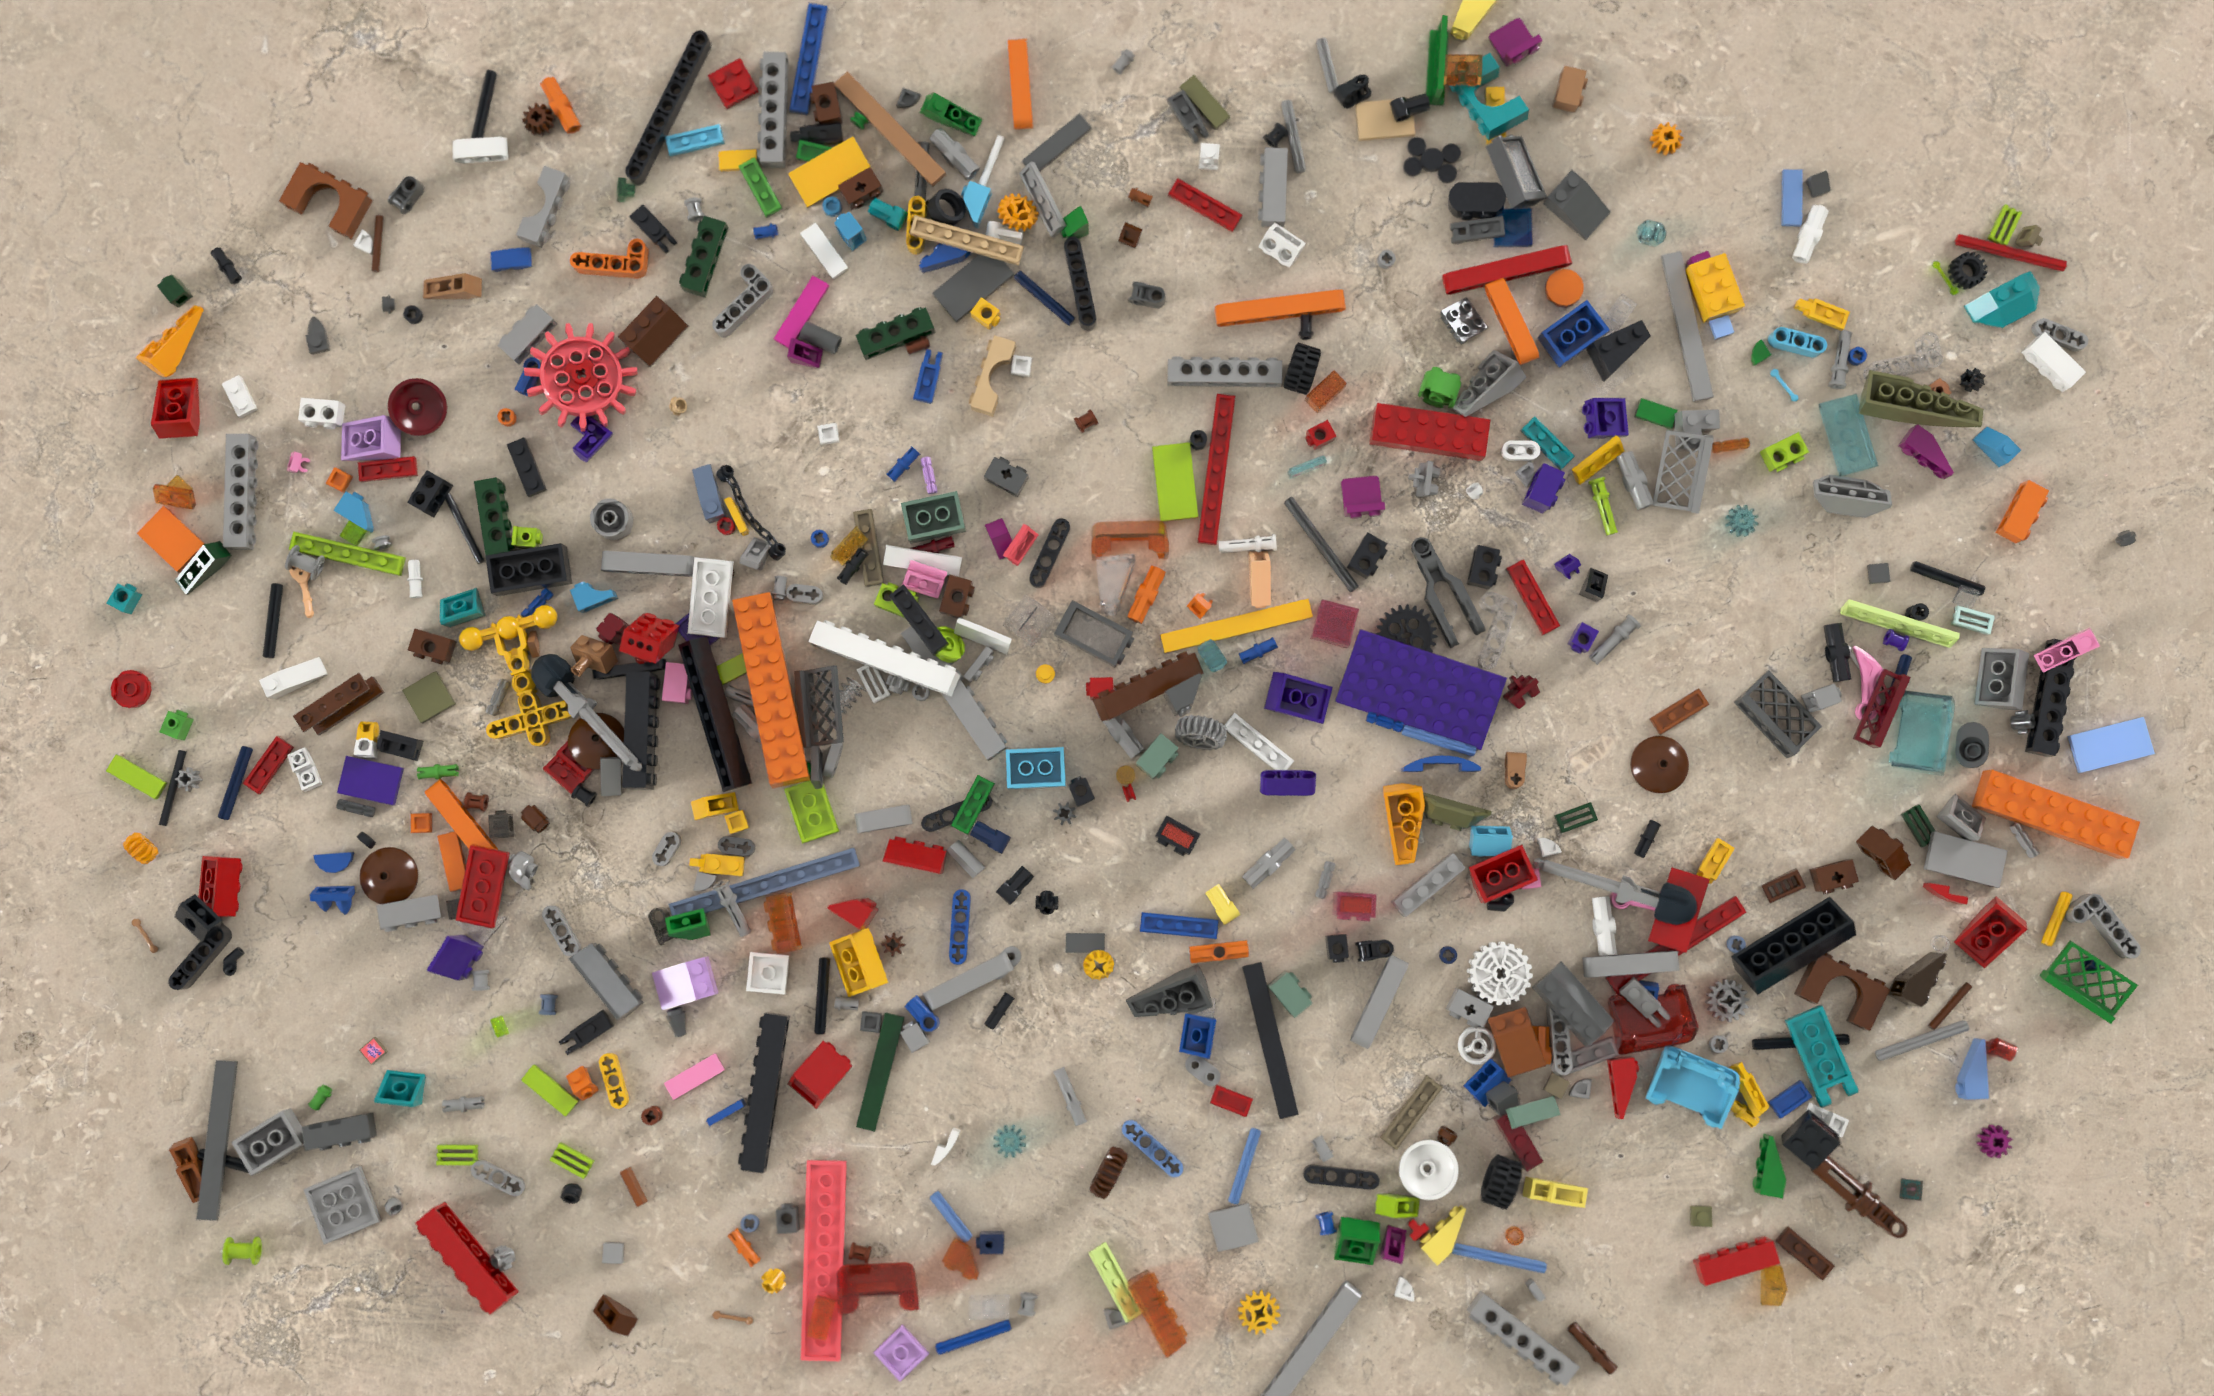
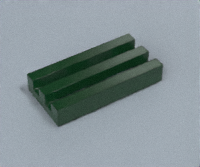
M1591 802L1554 815L1560 828V833L1598 820ZM1585 808L1590 810L1563 821L1560 818ZM1590 814L1592 815V818L1566 828L1563 826V824Z
M1917 804L1901 815L1920 847H1925L1930 842L1931 833L1936 831L1920 804ZM1909 814L1912 815V817H1913V819L1915 820V822H1916L1918 828L1921 830L1922 834L1924 835V837H1925V839H1926L1925 841L1923 840V838L1921 837L1920 833L1918 832V830L1916 829L1915 825L1913 824L1912 820L1910 819Z

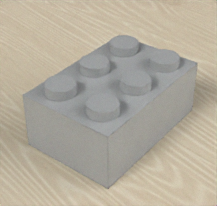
M291 1108L279 1112L231 1142L251 1176L263 1172L304 1146L302 1126Z

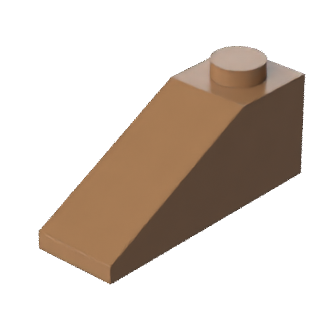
M467 273L424 280L423 298H480L482 279Z

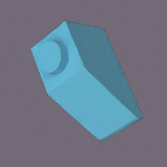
M969 181L968 186H964L961 196H963L965 207L974 227L979 228L992 195L991 188Z

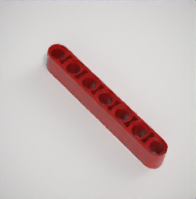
M1561 245L1448 272L1442 275L1446 295H1452L1482 288L1485 284L1500 278H1504L1507 282L1565 268L1572 265L1568 245Z

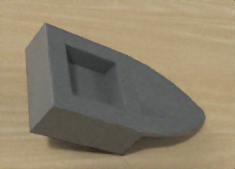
M312 316L308 325V335H305L309 353L314 355L330 351L325 327L317 318Z

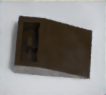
M1929 952L1895 977L1888 995L1906 1005L1923 1007L1929 1000L1931 988L1938 981L1937 975L1939 971L1946 965L1947 954Z

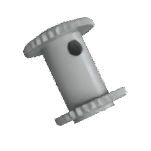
M295 545L287 556L285 562L286 570H290L294 566L311 573V580H316L324 567L325 557L321 555L318 559L300 553V546Z

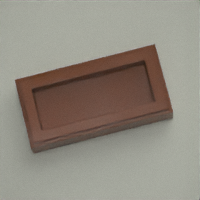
M631 1166L621 1171L620 1174L636 1207L648 1202Z

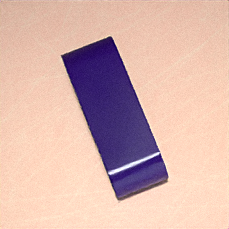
M1265 770L1260 774V793L1264 795L1311 796L1316 792V773L1313 771Z

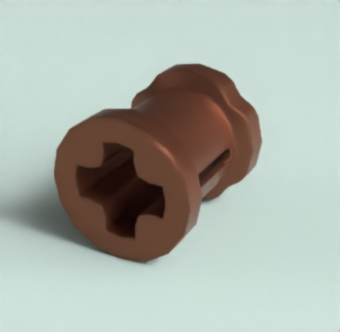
M1091 409L1085 415L1074 418L1075 424L1081 433L1085 432V429L1093 424H1098Z
M467 792L464 808H477L485 812L488 807L489 796L486 794L483 796L472 795L471 792Z
M651 1106L642 1112V1121L646 1125H654L662 1119L663 1112L660 1107ZM653 1111V1115H655L656 1118L651 1120V1116L648 1115V1113Z
M852 1242L848 1260L857 1259L868 1264L872 1246L864 1247Z

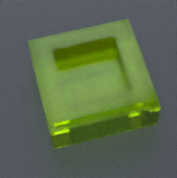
M349 520L339 536L358 546L367 530Z
M502 1016L490 1019L496 1037L509 1034Z

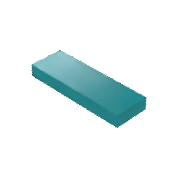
M1535 416L1520 430L1530 441L1538 443L1540 451L1560 470L1575 457Z

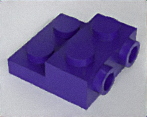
M1591 398L1585 401L1582 412L1586 415L1587 422L1584 425V431L1588 434V439L1629 436L1625 398Z

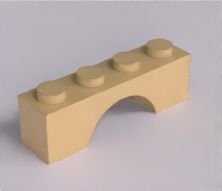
M994 335L993 340H989L986 351L989 352L987 358H983L980 367L983 369L981 376L977 375L975 381L976 391L971 393L969 399L972 411L991 417L994 416L999 397L990 387V377L998 367L1011 364L1017 347L1015 341Z

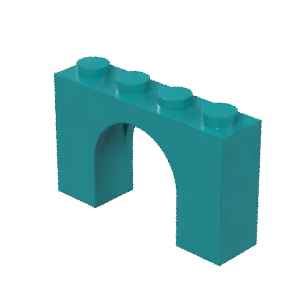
M1491 53L1451 73L1449 82L1451 90L1457 93L1461 105L1467 108L1471 120L1476 121L1480 133L1485 135L1488 141L1528 120L1529 108L1520 95L1495 107L1486 106L1476 98L1475 92L1479 87L1499 77L1500 66Z

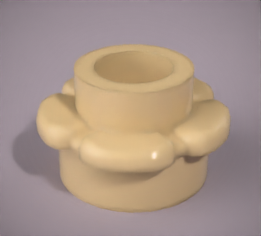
M673 397L669 404L670 411L676 416L684 413L687 409L686 401L680 397Z

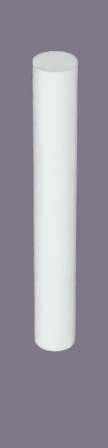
M997 136L978 184L986 186L1005 139L1003 136Z

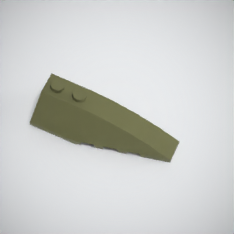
M1873 370L1868 372L1860 398L1858 414L1928 426H1982L1984 409L1961 399L1958 401L1949 397V394L1944 392L1940 394L1931 390L1930 386L1925 384L1921 386L1914 383V380L1908 377Z

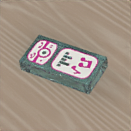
M1322 455L1289 468V478L1291 479L1325 466L1327 463L1325 456Z

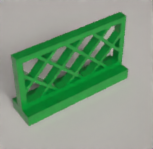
M1442 15L1437 30H1430L1425 93L1429 98L1430 105H1444L1449 31H1447L1448 15Z
M2071 940L2047 970L2044 969L2040 974L2046 982L2110 1024L2116 1019L2114 1015L2138 986L2135 982ZM2072 947L2078 950L2079 958L2068 959V952ZM2094 960L2096 969L2085 970L2084 961ZM2080 962L2082 971L2071 973L2069 963ZM2066 964V974L2058 975L2054 972L2058 965ZM2110 971L2113 980L2102 981L2100 972ZM2097 973L2098 982L2087 984L2086 974ZM2082 975L2084 984L2074 985L2071 976ZM2127 982L2130 986L2126 991L2118 992L2117 983ZM2113 984L2115 993L2104 994L2102 985ZM2099 986L2100 995L2090 996L2088 987ZM2116 997V1004L2112 1009L2106 1006L2105 998Z

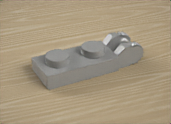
M1634 977L1619 989L1620 993L1646 1018H1649L1657 1028L1662 1026V1024L1653 1015L1655 1011L1658 1010L1666 1020L1671 1018L1669 1013L1661 1006V1003Z

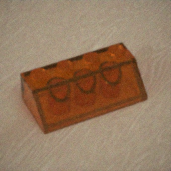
M1147 1269L1128 1280V1289L1167 1359L1187 1343L1186 1336L1188 1334L1183 1325H1178L1176 1321L1178 1315L1174 1308H1169L1166 1303L1169 1299L1164 1290H1159L1157 1286L1159 1281L1155 1273H1150Z

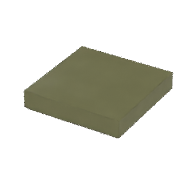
M434 671L402 690L422 724L456 705L438 671Z

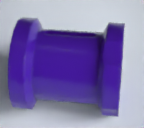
M1889 629L1883 639L1884 645L1894 646L1898 648V651H1904L1909 642V636L1895 633L1893 629Z

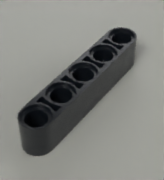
M1069 237L1065 240L1064 251L1081 328L1090 331L1096 326V313L1082 246L1078 238ZM1070 245H1076L1078 247L1075 251H1070L1068 249ZM1073 263H1080L1082 265L1079 269L1072 268ZM1077 281H1084L1085 285L1077 287L1075 283ZM1081 299H1087L1089 303L1083 306L1079 303V301ZM1085 317H1091L1093 321L1089 324H1086L1083 322V319Z

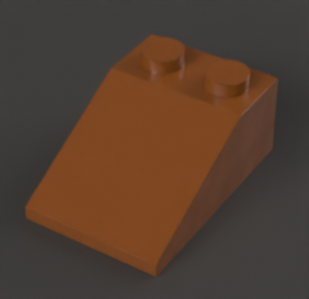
M1526 1007L1488 1018L1508 1078L1546 1066Z

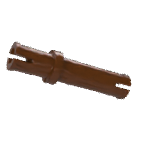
M1576 1321L1567 1328V1331L1573 1335L1592 1356V1360L1598 1363L1608 1375L1615 1372L1618 1366L1606 1355V1351L1601 1349Z

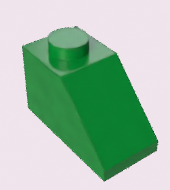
M1082 206L1077 207L1063 218L1067 225L1060 232L1063 238H1081L1089 234V222Z
M703 908L665 918L669 937L695 940L711 935L708 918Z

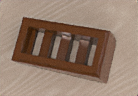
M1797 868L1761 885L1769 902L1772 903L1805 888L1806 885ZM1794 876L1797 882V885L1795 886L1792 880L1790 879V877ZM1787 879L1791 888L1787 889L1783 880ZM1777 883H1780L1783 892H1779L1776 886ZM1768 887H1773L1776 893L1775 896L1772 895Z

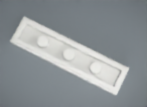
M886 545L883 565L907 569L910 560L947 571L948 576L954 575L959 577L962 557Z
M1236 713L1224 725L1230 735L1274 770H1288L1294 762L1292 758Z

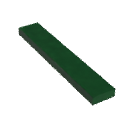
M885 1012L856 1125L858 1128L876 1131L904 1021L903 1016Z

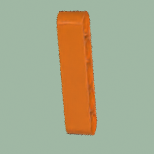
M1026 38L1008 40L1014 130L1033 128L1027 40Z
M1500 278L1485 284L1487 297L1518 363L1523 365L1538 359V349L1505 279Z
M439 779L425 791L426 796L468 849L473 844L498 850L469 811L464 808L461 801L442 779Z

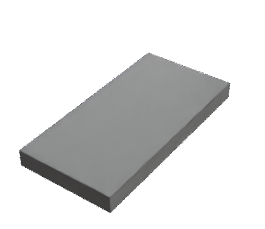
M1932 832L1924 869L2000 888L2008 850L1939 832Z

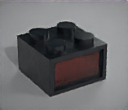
M1166 815L1155 837L1158 838L1157 843L1165 847L1169 844L1175 848L1174 852L1185 856V854L1190 855L1201 834Z
M1809 1109L1781 1135L1782 1144L1812 1170L1821 1164L1841 1144L1839 1134Z

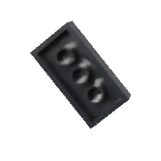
M562 543L485 556L490 592L495 596L572 584L567 546Z

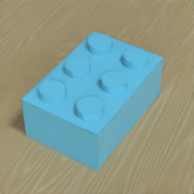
M1064 747L1006 750L1007 789L1066 787Z

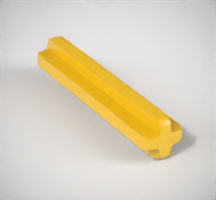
M2061 892L2042 938V944L2050 947L2053 946L2072 900V894Z

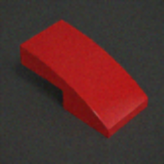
M1923 883V887L1928 892L1940 899L1955 904H1968V897L1949 894L1950 886Z

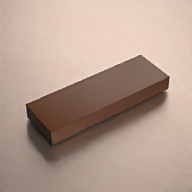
M1698 688L1649 719L1659 735L1710 704Z

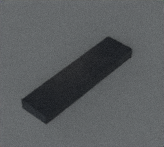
M904 584L889 595L934 656L949 645Z

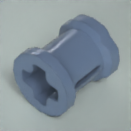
M540 994L542 1002L539 1014L556 1015L555 1003L558 995Z

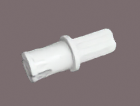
M410 560L408 561L409 578H407L410 587V598H422L421 581L423 578H421L420 561Z

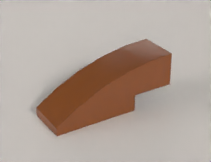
M191 1136L173 1143L169 1151L178 1166L176 1172L192 1203L199 1201L203 1160L197 1158L199 1150Z

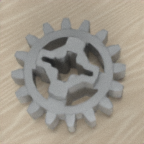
M1723 979L1722 984L1716 981V987H1709L1712 992L1706 993L1710 997L1709 1000L1705 1001V1003L1710 1004L1707 1010L1714 1011L1712 1016L1715 1018L1719 1016L1720 1021H1724L1725 1017L1727 1022H1732V1017L1735 1020H1739L1738 1014L1745 1015L1743 1008H1749V1006L1745 1005L1749 998L1744 997L1747 991L1741 990L1743 986L1741 984L1735 986L1736 981L1734 980L1728 982V980ZM1731 989H1733L1738 994V996H1735L1732 993ZM1727 998L1734 999L1733 1001L1727 1002V1004L1724 1002H1720L1726 1000ZM1716 1005L1722 1008V1012L1718 1010Z

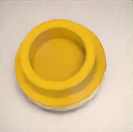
M1043 664L1037 668L1036 677L1039 682L1047 684L1054 679L1055 671L1052 666Z

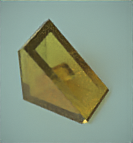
M1775 1265L1762 1269L1760 1304L1781 1306L1788 1290L1782 1266Z

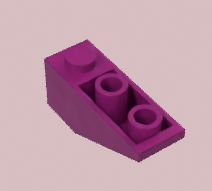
M1918 424L1911 427L1898 445L1902 452L1908 456H1913L1921 466L1931 469L1938 478L1946 479L1952 476L1954 472L1934 435Z

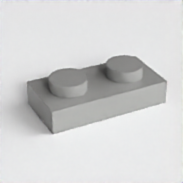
M986 646L965 673L964 678L971 683L972 680L976 681L980 677L982 667L984 665L988 666L994 658L992 656L993 650Z

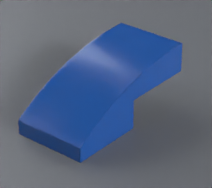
M512 248L490 252L492 271L520 270L532 267L531 248Z

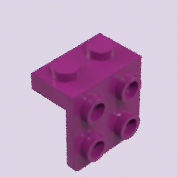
M1521 18L1512 20L1490 33L1488 37L1506 67L1513 63L1514 65L1519 63L1529 54L1533 55L1536 53L1543 41L1539 34L1532 37Z
M1378 476L1347 478L1341 481L1345 517H1350V519L1361 518L1362 515L1376 517L1385 511V502L1381 500Z

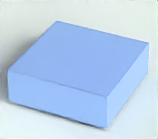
M1728 315L1709 321L1715 340L1734 333Z

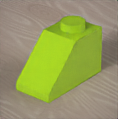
M1390 1193L1377 1194L1375 1214L1392 1218L1418 1217L1420 1198Z

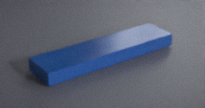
M1142 912L1140 932L1217 939L1219 920Z

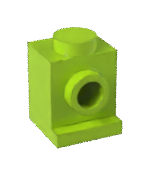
M513 526L511 545L514 547L529 549L539 547L542 544L543 534L538 528ZM525 534H529L528 540H525Z

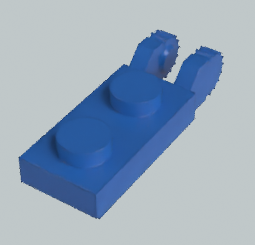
M927 349L924 361L921 363L913 399L932 404L943 353L938 352L935 365L929 364L932 353L931 350Z

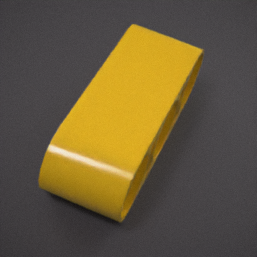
M920 196L912 197L908 204L906 244L909 252L914 255L922 253L925 247V239L909 234L915 215L927 218L926 203ZM916 204L922 205L920 210L913 209ZM913 241L920 242V244L917 247L911 246V243Z

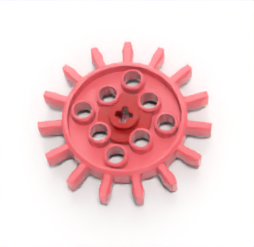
M567 323L565 332L568 339L557 342L554 336L547 331L545 338L552 348L547 353H543L533 347L530 349L532 356L542 360L540 369L524 368L526 376L540 377L541 385L527 389L528 397L544 393L548 399L539 408V413L544 415L553 406L562 411L558 418V426L561 428L566 423L568 415L580 417L579 426L581 431L586 430L587 416L597 415L600 423L604 427L608 426L607 417L603 411L610 406L624 415L626 408L616 400L619 393L629 396L636 395L635 388L622 385V377L637 375V367L621 368L619 360L630 354V349L626 347L614 353L608 347L615 337L612 331L606 335L603 342L592 339L594 334L592 323L588 324L585 337H574L573 328L570 323ZM593 351H598L601 355L598 358H593L590 354ZM574 355L582 357L579 362H574L571 358ZM554 359H561L563 361L559 366L554 365L552 362ZM597 369H603L606 373L602 376H598L595 374V371ZM563 376L568 380L566 383L561 384L557 382V379ZM606 386L610 389V392L606 394L601 393L600 388ZM588 390L591 392V395L585 398L581 396V392ZM565 394L572 396V399L567 402L561 398Z

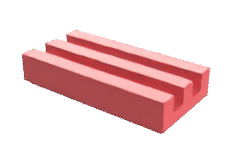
M1023 524L1003 556L1018 566L1038 537V534L1029 526Z

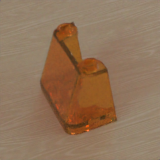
M1162 521L1097 522L1092 527V561H1101L1103 554L1111 551V542L1148 541L1149 550L1156 552L1158 559H1168L1167 526Z

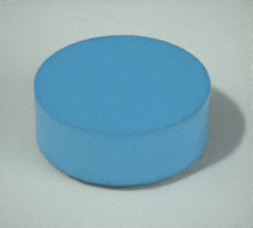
M828 197L823 202V210L826 215L835 217L841 213L842 204L838 198Z

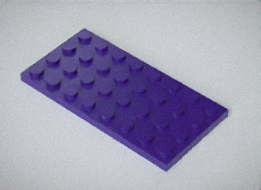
M1359 629L1335 702L1367 713L1373 712L1377 714L1376 716L1382 715L1394 719V722L1400 721L1404 725L1463 742L1482 750L1507 677Z

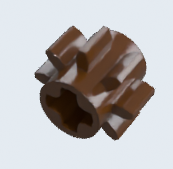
M893 932L892 938L885 935L887 941L886 943H881L882 946L886 947L884 953L889 951L892 957H894L896 951L902 954L900 948L901 946H906V944L901 943L903 936L897 938L895 932ZM893 939H895V943H898V947H895L894 950H892V946H889V942H892Z

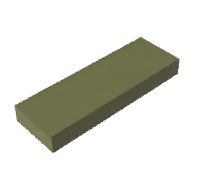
M1195 75L1191 76L1180 86V90L1185 91L1193 105L1215 130L1230 119V115Z

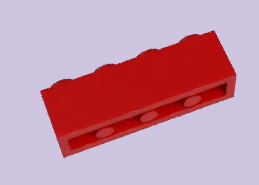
M1766 1236L1757 1237L1751 1243H1737L1736 1247L1731 1249L1728 1247L1720 1248L1714 1254L1703 1253L1693 1260L1699 1281L1704 1286L1781 1264L1774 1241L1766 1238Z

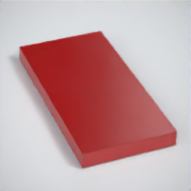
M473 844L470 845L455 921L491 929L495 928L510 855L509 852Z
M1671 867L1667 882L1689 890L1696 899L1697 912L1689 922L1681 925H1673L1655 919L1648 939L1649 942L1687 953L1710 879Z

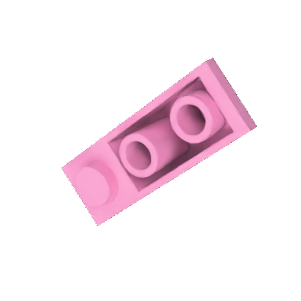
M2089 627L2033 656L2042 672H2045L2100 647V644Z

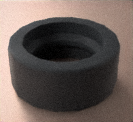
M951 189L939 190L928 203V210L934 221L955 226L965 216L966 208L963 199L957 192ZM940 199L947 201L952 206L955 214L954 217L943 212L939 204Z

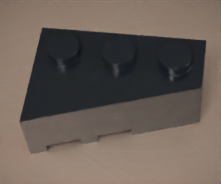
M1640 320L1594 341L1586 350L1603 382L1634 354L1651 335L1643 320Z

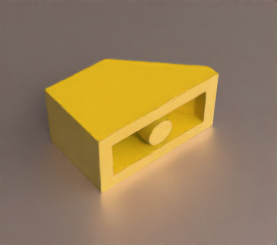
M735 792L702 797L691 801L695 820L739 811Z

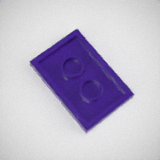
M346 756L337 793L395 805L404 768Z

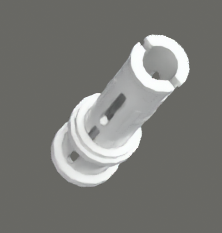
M1276 534L1267 537L1257 535L1253 539L1218 541L1219 553L1248 550L1261 552V550L1270 549L1277 551Z

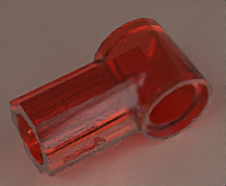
M1998 1037L1986 1041L1987 1055L2002 1058L2009 1062L2016 1056V1045Z

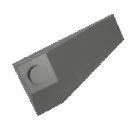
M1198 964L1181 970L1126 999L1134 1017L1157 1016L1158 1014L1165 1013L1177 1015V1013L1183 1012L1195 1014L1213 1007L1206 978Z

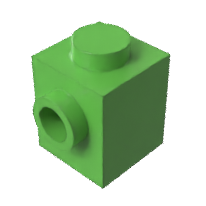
M178 709L176 712L168 711L159 732L178 740H185L194 719L187 717V712Z

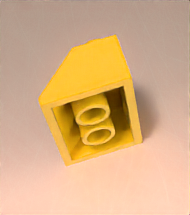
M869 928L829 942L848 997L888 983Z

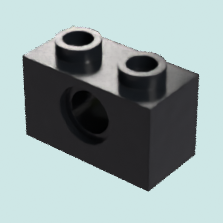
M196 894L181 902L174 916L202 943L218 932L223 921Z

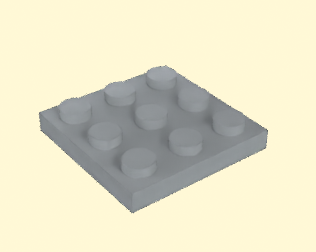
M361 1166L304 1189L323 1244L381 1221Z

